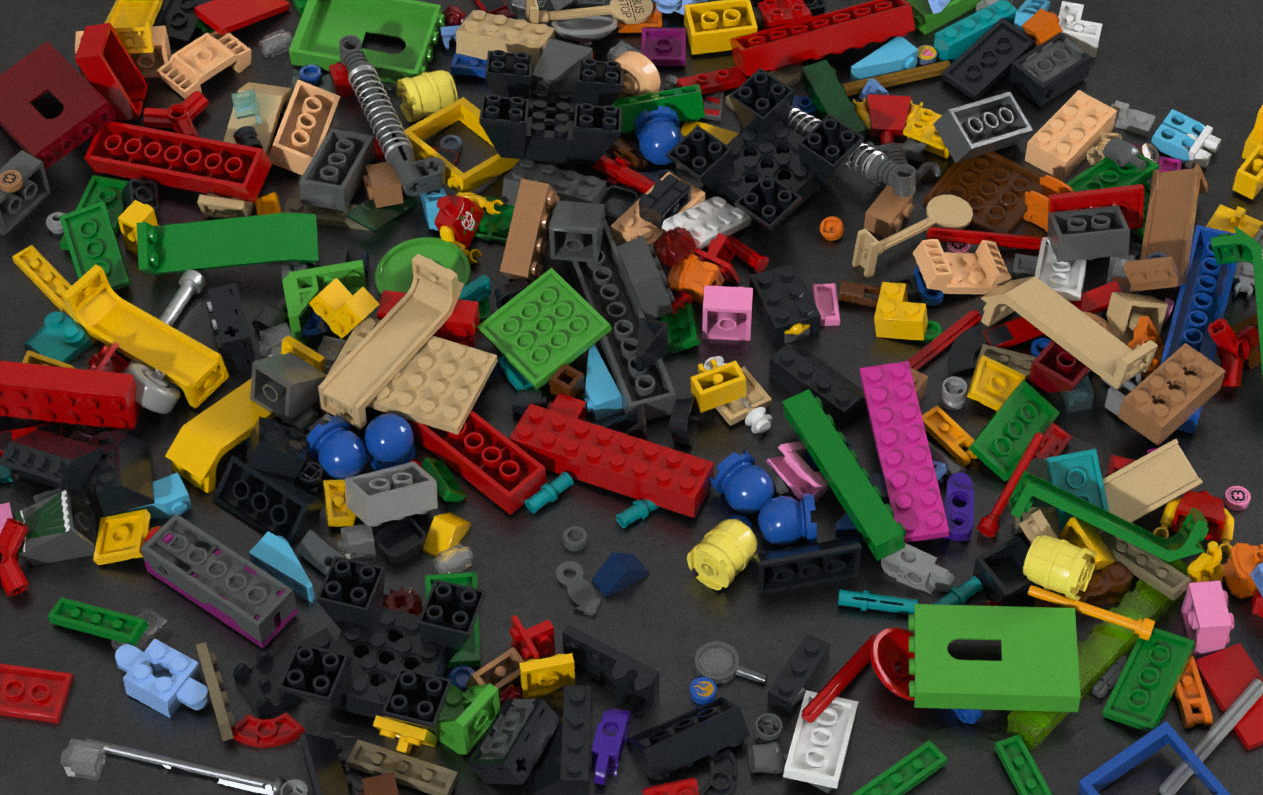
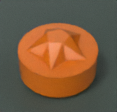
M829 216L821 222L820 232L825 239L834 241L843 235L844 225L838 217Z

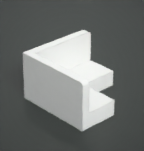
M1062 1L1058 16L1060 19L1059 25L1062 29L1061 33L1084 50V54L1087 53L1095 58L1102 24L1081 20L1083 4Z

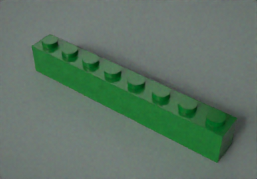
M808 389L782 401L785 418L876 560L878 561L904 549L906 531L900 522L896 523L890 505L883 503L880 490L876 485L872 486L869 482L870 477L864 467L860 468L858 465V458L853 449L849 450L847 448L842 432L835 430L834 421L830 414L826 415L824 413L819 397H814Z

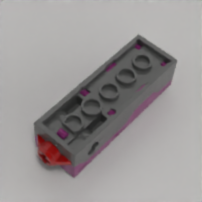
M175 514L164 526H156L148 531L145 538L146 543L141 547L147 571L261 648H264L298 613L294 592L291 588L178 514Z

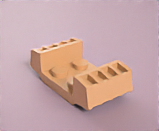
M216 31L205 33L174 53L170 60L157 71L163 82L186 99L193 92L198 91L202 93L200 84L226 67L231 66L238 73L246 69L251 64V49L231 33L222 36Z
M938 239L922 240L912 253L922 273L923 280H925L927 289L941 290L943 294H987L1011 280L997 244L993 241L982 240L975 253L944 252Z

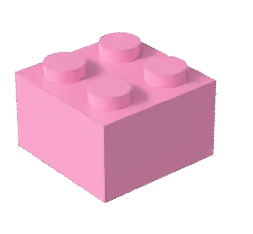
M717 285L704 286L702 339L750 341L753 288Z
M1221 581L1188 584L1181 615L1187 638L1195 640L1196 647L1192 656L1213 654L1225 649L1226 643L1230 641L1229 633L1234 628V617L1232 613L1228 612L1227 591H1223Z

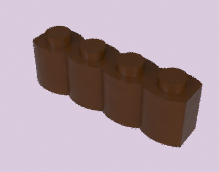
M1120 562L1109 564L1101 572H1093L1085 592L1079 590L1077 596L1081 598L1078 601L1099 608H1103L1107 603L1121 601L1129 594L1133 575ZM1054 592V593H1057V594H1060V595L1065 596V594H1063V593ZM1039 598L1035 600L1033 606L1065 608ZM1075 611L1076 621L1084 614Z

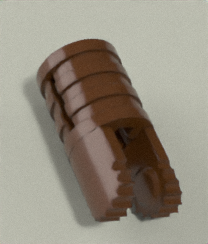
M620 137L606 151L614 159L620 157L631 162L629 168L633 170H644L649 165L648 161L634 147Z
M842 280L838 301L876 308L878 300L865 298L864 293L879 295L881 287Z

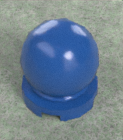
M657 106L658 110L647 112L646 109L634 121L635 134L639 139V149L644 158L655 165H668L672 161L666 157V154L684 138L679 130V119L676 112L669 107Z
M389 413L382 414L371 420L365 430L364 443L367 447V462L374 468V471L410 463L411 459L416 460L414 433L404 417Z
M341 416L330 417L332 421L324 426L319 423L305 440V443L308 445L306 452L310 457L318 460L323 471L335 479L343 480L361 473L367 463V447L363 439L350 431V425Z
M746 450L741 455L734 452L725 458L717 466L719 473L715 478H710V485L719 494H725L729 505L742 514L755 515L759 513L761 507L773 498L775 491L774 481L769 473L756 466L755 459Z
M802 494V500L799 502L789 496H778L768 500L761 507L757 521L763 538L773 545L784 547L795 544L801 538L805 539L806 545L817 542V523H811V515H813V510H815L813 494Z

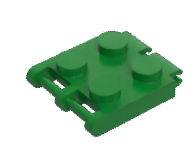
M485 195L486 201L501 200V198ZM505 203L501 206L494 204V209L501 212L494 215L489 214L486 208L483 207L485 212L476 231L487 234L475 232L474 237L484 238L488 242H492V240L507 242V238L494 235L508 237L515 206Z

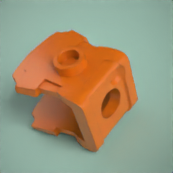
M1045 175L1040 178L1042 194L1032 190L1025 192L1027 211L1024 214V220L1030 221L1048 232V195L1073 192V189L1064 182Z
M688 251L686 254H681L676 260L667 281L670 284V289L678 291L683 289L691 295L694 302H698L703 306L704 286H721L725 279L717 265L705 261L701 262L699 261L700 258Z
M1236 543L1230 549L1231 559H1227L1223 565L1224 579L1231 594L1239 599L1251 597L1254 590L1258 589L1250 573L1258 564L1263 563V544L1260 546H1250L1248 543Z

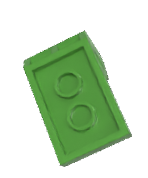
M362 260L293 271L282 280L292 338L304 345L311 336L305 338L301 336L310 311L307 308H311L309 302L335 278L352 295L362 287L367 290Z
M488 683L470 686L466 692H463L451 684L435 728L426 730L436 735L440 742L458 754L467 755L485 735L500 710L498 688Z

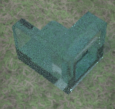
M254 89L231 94L237 119L255 116L257 123H262L259 102Z
M1088 375L1083 378L1074 390L1061 392L1067 413L1092 408L1094 391Z

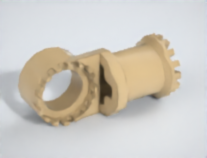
M1111 132L1101 135V141L1096 147L1088 150L1086 154V159L1089 160L1088 162H1091V166L1106 157L1103 155L1105 145L1115 137L1122 139L1121 134Z

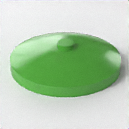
M433 237L415 238L396 245L382 257L375 272V282L380 297L383 290L404 293L409 291L413 282L412 259L417 254L430 258L435 263L453 270L458 276V281L463 283L464 286L468 285L471 280L470 265L465 253L457 245Z

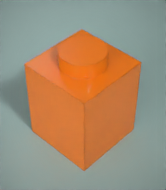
M1042 8L1022 25L1025 33L1035 39L1038 46L1062 32L1058 16L1051 11L1049 13Z

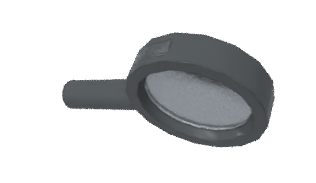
M714 641L706 643L699 648L695 655L694 667L696 674L699 677L712 679L716 685L726 684L733 680L736 675L762 684L766 683L768 674L739 665L738 653L725 642Z

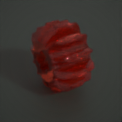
M679 226L673 230L669 229L665 234L662 233V237L656 240L657 244L654 246L658 259L665 266L670 265L671 267H674L677 263L681 265L682 261L688 260V257L694 253L693 250L696 247L691 233Z
M403 586L400 587L399 591L391 588L390 595L384 594V608L417 616L421 615L423 611L422 599L419 594H415L412 588L405 591Z

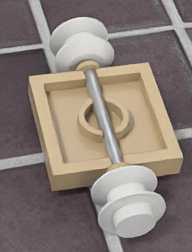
M713 356L705 362L704 368L712 369L710 363L712 359L717 361L718 367L727 363H724L723 357ZM744 366L741 370L746 377V396L718 406L716 409L730 426L745 419V424L752 426L751 431L753 433H764L771 427L772 416L766 414L765 408L771 405L772 399Z

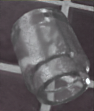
M280 29L264 36L259 41V46L265 57H274L288 51L293 38L289 31L285 32L284 29Z
M459 543L438 553V557L433 559V563L438 574H453L471 567L473 555L468 546L464 547Z

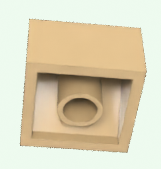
M1112 292L1106 314L1111 334L1127 345L1134 338V328L1137 327L1139 317L1149 316L1160 336L1168 304L1151 295Z

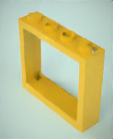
M464 97L405 129V134H407L408 140L414 149L415 160L419 161L430 157L442 159L445 163V183L457 193L472 192L513 168L520 160L502 158L499 154H496L463 173L423 141L459 120L493 146L479 123L481 110Z

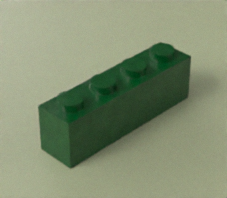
M823 60L802 67L799 81L808 97L812 100V104L820 119L823 120L830 114L864 137L866 132L865 122L858 117L854 103L849 101L844 85L839 83L836 71L833 67H830L828 61Z

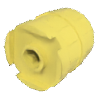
M447 71L423 72L412 78L405 77L397 80V97L401 96L403 104L399 105L408 122L419 121L421 118L428 117L458 100L454 80Z
M736 519L724 520L710 530L700 544L694 546L688 553V566L691 571L695 568L699 574L696 578L707 587L714 590H721L723 587L727 588L734 581V577L747 567L751 556L756 553L757 539L753 531L741 521Z
M1047 535L1037 536L1027 553L1023 574L1027 576L1028 580L1043 586L1044 589L1063 593L1067 598L1077 601L1081 598L1077 596L1079 590L1085 592L1095 568V564L1091 563V556L1096 558L1097 554L1088 548L1081 549L1064 539L1060 540Z

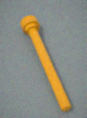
M1033 585L1028 590V595L1065 608H1075L1077 612L1134 630V634L1139 635L1138 638L1149 641L1155 623L1154 620L1139 618L1137 621Z

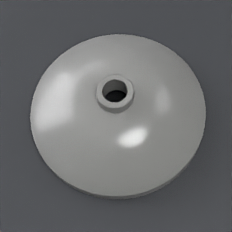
M607 15L554 20L551 22V27L555 28V33L567 40L576 41L579 45H590L592 41L600 40L612 33L618 26L617 19Z

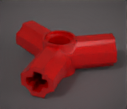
M196 91L181 104H174L168 109L145 108L143 113L144 127L170 128L174 133L199 137L192 120L209 106L208 100L202 93Z
M1219 318L1215 322L1210 323L1207 331L1217 345V355L1221 359L1220 367L1225 370L1221 386L1239 388L1241 386L1243 361L1248 359L1250 351L1259 346V330L1255 326H1247L1235 334L1226 319Z
M7 518L0 533V582L8 597L23 593L29 586L18 564V551L29 528L26 524L12 518Z

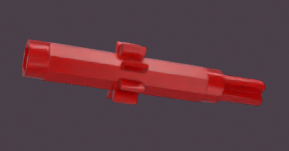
M603 154L593 166H590L607 175V182L619 187L623 183L642 194H645L656 183V181L629 168L631 162L620 157L614 160Z

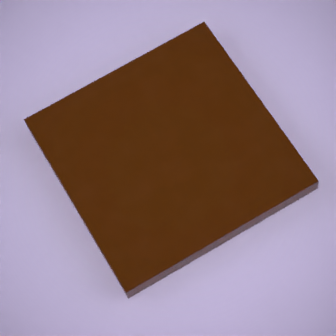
M989 152L954 163L926 194L924 203L928 204L930 200L940 195L960 197L969 203L973 211V217L969 226L981 232L1011 234L1022 222L1027 211L1025 192L1032 190L1042 194L1040 178L1043 176L995 152Z

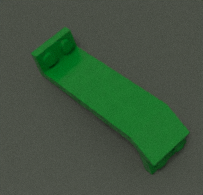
M285 212L153 226L147 222L137 223L139 270L149 275L185 272L188 269L196 271L288 261L307 263V266H316V261H319L316 214Z
M1235 226L1236 235L1223 233L1217 237H1211V247L1217 265L1248 262L1253 265L1263 376V248L1260 243Z
M1025 470L1008 500L1010 513L1021 518L1023 512L1028 513L1034 501L1031 497L1034 496L1167 562L1205 551L1200 541H1203L1208 533V523L1202 512L1193 507L1175 535L1160 537Z

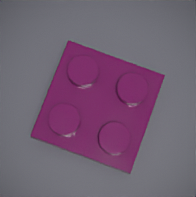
M642 28L641 54L650 59L655 66H686V28Z

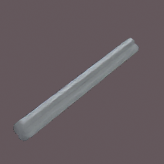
M1254 679L1192 749L1202 762L1262 696L1263 682L1261 680ZM1184 760L1161 784L1159 788L1161 795H1174L1194 773Z

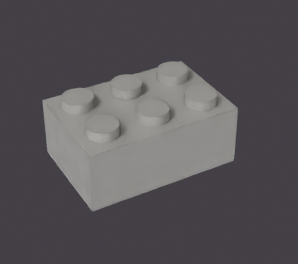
M416 462L345 479L347 507L367 526H379L383 522L402 520L406 516L425 514L429 510L438 508L436 480Z

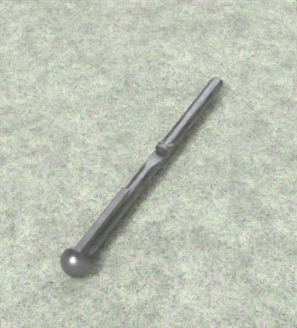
M86 738L84 748L157 764L173 770L174 767L180 768L188 772L218 778V784L266 795H281V787L287 782L281 776H278L276 780H271Z

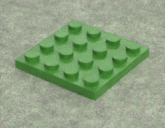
M552 268L477 326L479 332L536 390L548 382L563 364L569 365L612 330L611 325Z

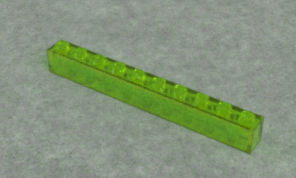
M1180 559L1172 562L1163 560L1188 576L1187 568L1189 566ZM1140 579L1133 592L1128 591L1121 599V604L1117 608L1112 607L1109 611L1137 621L1139 618L1143 620L1148 618L1156 623L1179 597L1173 601ZM1103 621L1101 625L1099 623L1094 625L1089 633V637L1085 641L1080 640L1077 643L1080 701L1091 691L1092 685L1097 680H1100L1104 672L1112 664H1115L1118 657L1125 655L1135 645L1139 635L1134 634V630ZM1012 710L1007 717L1009 721L1007 733L1012 737L1020 734L1026 747L1033 751L1069 712Z

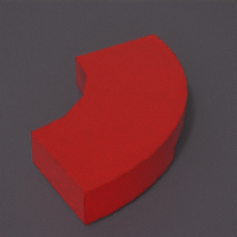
M287 712L271 719L256 718L248 713L236 723L235 727L231 728L235 740L249 746L264 748L287 744L305 733V728Z

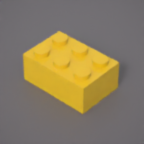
M721 0L684 5V26L692 55L732 50L730 39L758 31L750 0Z

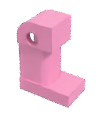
M801 441L781 444L778 449L785 456L768 458L766 463L777 472L798 499L802 500V494H813L814 502H818L830 488L820 471L814 472L802 459L801 455L806 449Z

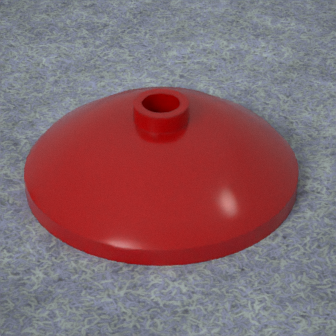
M896 627L884 629L875 636L871 643L870 657L873 669L879 680L888 690L901 698L914 701V697H909V681H914V675L909 674V658H914V652H909V636H913V633Z

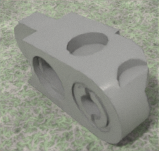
M906 543L904 549L881 559V566L886 574L896 578V581L930 595L934 589L940 592H948L955 582V577L949 570L936 565L937 557Z

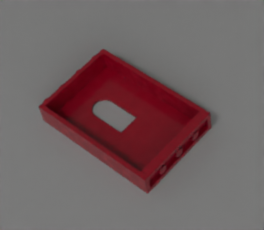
M48 41L0 75V126L26 153L41 160L45 170L118 117L110 103ZM48 90L64 105L63 112L54 119H45L30 104Z

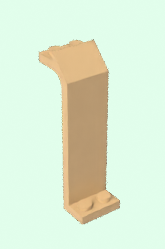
M251 82L241 87L236 96L223 142L236 144L233 137L236 130L244 126H253L258 135L257 139L260 140L263 150L268 156L280 114H285L292 88ZM200 194L197 202L204 218L216 217L223 219L251 216L255 204L236 197L227 198L215 194Z
M417 254L412 259L413 282L406 295L318 386L321 408L334 416L343 417L349 424L360 430L367 424L365 412L367 405L448 320L463 289L464 284L458 281V276L453 270L435 263L432 259L425 258L420 254Z
M1036 276L1010 280L981 297L986 302L981 322L989 327L1016 311L1117 390L1129 379L1142 371L1146 372L1158 347L1156 343L1149 340L1143 345H1137L1132 350Z
M1177 439L1103 479L1109 512L1133 523L1186 492L1196 490L1203 483L1179 447ZM1054 506L1044 512H1041L1039 509L1032 513L1027 520L1019 524L1031 544L1037 536L1047 535L1057 538L1060 534ZM1095 527L1099 535L1104 532V530Z

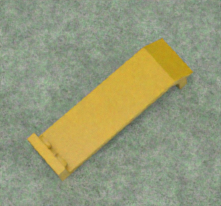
M164 0L115 1L105 23H111L129 54L153 53L154 46L151 28Z
M95 264L62 294L66 304L62 308L87 334L108 346L116 341L119 344L116 351L139 364L148 366L153 371L155 369L162 371L165 374L164 379L183 389L190 406L197 408L229 378L221 354L119 297L111 288L102 267Z
M289 335L282 339L281 354L291 352L318 370L325 371L324 356ZM251 379L184 424L165 455L166 458L171 460L172 471L178 472L179 476H182L195 487L208 494L215 489L216 467L221 457L250 436L259 416L266 419L277 417L250 400Z

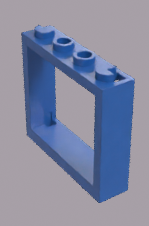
M1167 721L1078 781L1079 793L1081 795H1100L1098 793L1100 790L1169 743L1213 795H1230Z

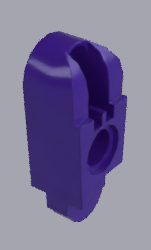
M965 473L952 474L950 479L947 480L944 511L948 523L949 536L944 537L945 539L968 541L972 536L974 526L973 481Z
M616 708L607 709L603 714L601 723H598L591 749L592 761L590 768L591 772H595V784L605 785L608 775L617 777L629 731L630 711Z

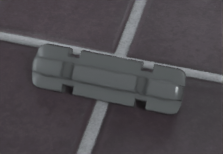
M1124 655L1119 656L1115 664H1112L1100 677V680H1097L1092 685L1091 692L1098 698H1103L1108 693L1107 690H1110L1117 683L1128 658Z

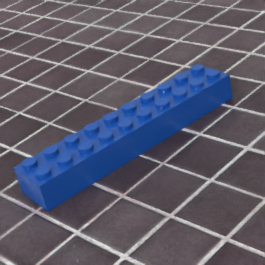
M1196 225L1191 246L1187 282L1182 284L1179 290L1160 365L1185 343L1213 362L1217 345L1207 329L1210 323L1215 322L1219 318H1224L1237 263L1217 265L1211 247V237H1217L1223 233L1236 235L1235 233ZM1202 406L1176 430L1195 434Z

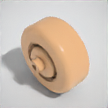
M627 51L613 60L619 63V71L623 68V87L617 97L618 99L659 91L661 83L659 72L652 61L638 52Z

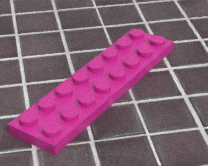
M909 361L860 368L859 374L888 502L894 513V520L896 523L900 522L906 531L904 543L948 537V523Z

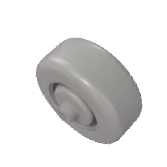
M131 364L124 373L134 375L136 383L135 400L142 408L167 414L172 411L180 398L179 388L164 379L165 374L158 369L153 371L148 366L142 364Z

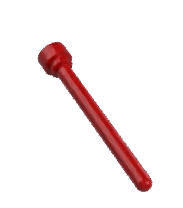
M1041 433L1034 434L990 515L981 518L977 529L982 534L988 537L996 536L1000 528L999 518L1022 473L1028 468L1044 437Z

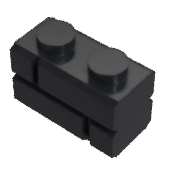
M670 174L663 180H658L653 190L648 195L644 194L640 198L639 216L661 229L665 219L676 215L691 200L690 186Z

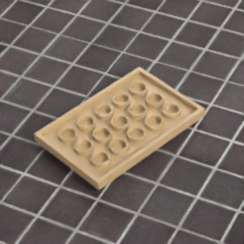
M367 316L354 328L326 378L381 320ZM432 336L367 407L386 413H393L405 419L458 435L497 363V355Z

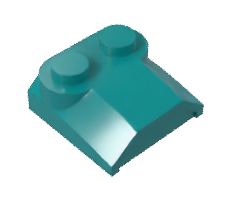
M61 311L48 314L44 320L45 325L23 343L24 347L32 352L64 363L70 362L92 345L91 339L83 328Z

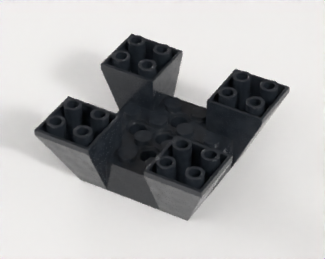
M503 50L488 51L485 78L492 95H482L479 123L500 157L593 166L620 137L622 108L612 106L623 87V68L619 71L618 62H603L590 58L578 59L575 94H570L566 91L530 90L533 55L525 52L508 53Z
M759 68L729 96L744 127L735 138L726 145L697 125L666 154V157L773 232L839 169L863 143L865 137L830 114L805 137L801 136L786 126L795 90L762 68Z
M334 556L316 599L340 628L339 638L333 651L297 642L278 689L323 706L375 718L377 715L422 729H434L452 684V680L443 678V675L450 660L470 638L485 599L486 591L435 579L421 616L383 607L385 567Z

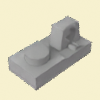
M1116 100L1115 104L1112 103L1111 107L1117 110L1114 127L1148 137L1155 122V115L1129 109L1128 103Z

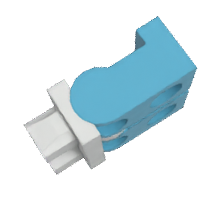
M1172 109L1163 121V124L1160 125L1153 135L1151 145L1157 149L1158 153L1160 151L1174 159L1182 160V163H1185V166L1190 169L1194 163L1206 168L1212 153L1204 149L1216 153L1220 147L1221 139L1211 135L1212 127L1208 125L1205 127L1202 123Z

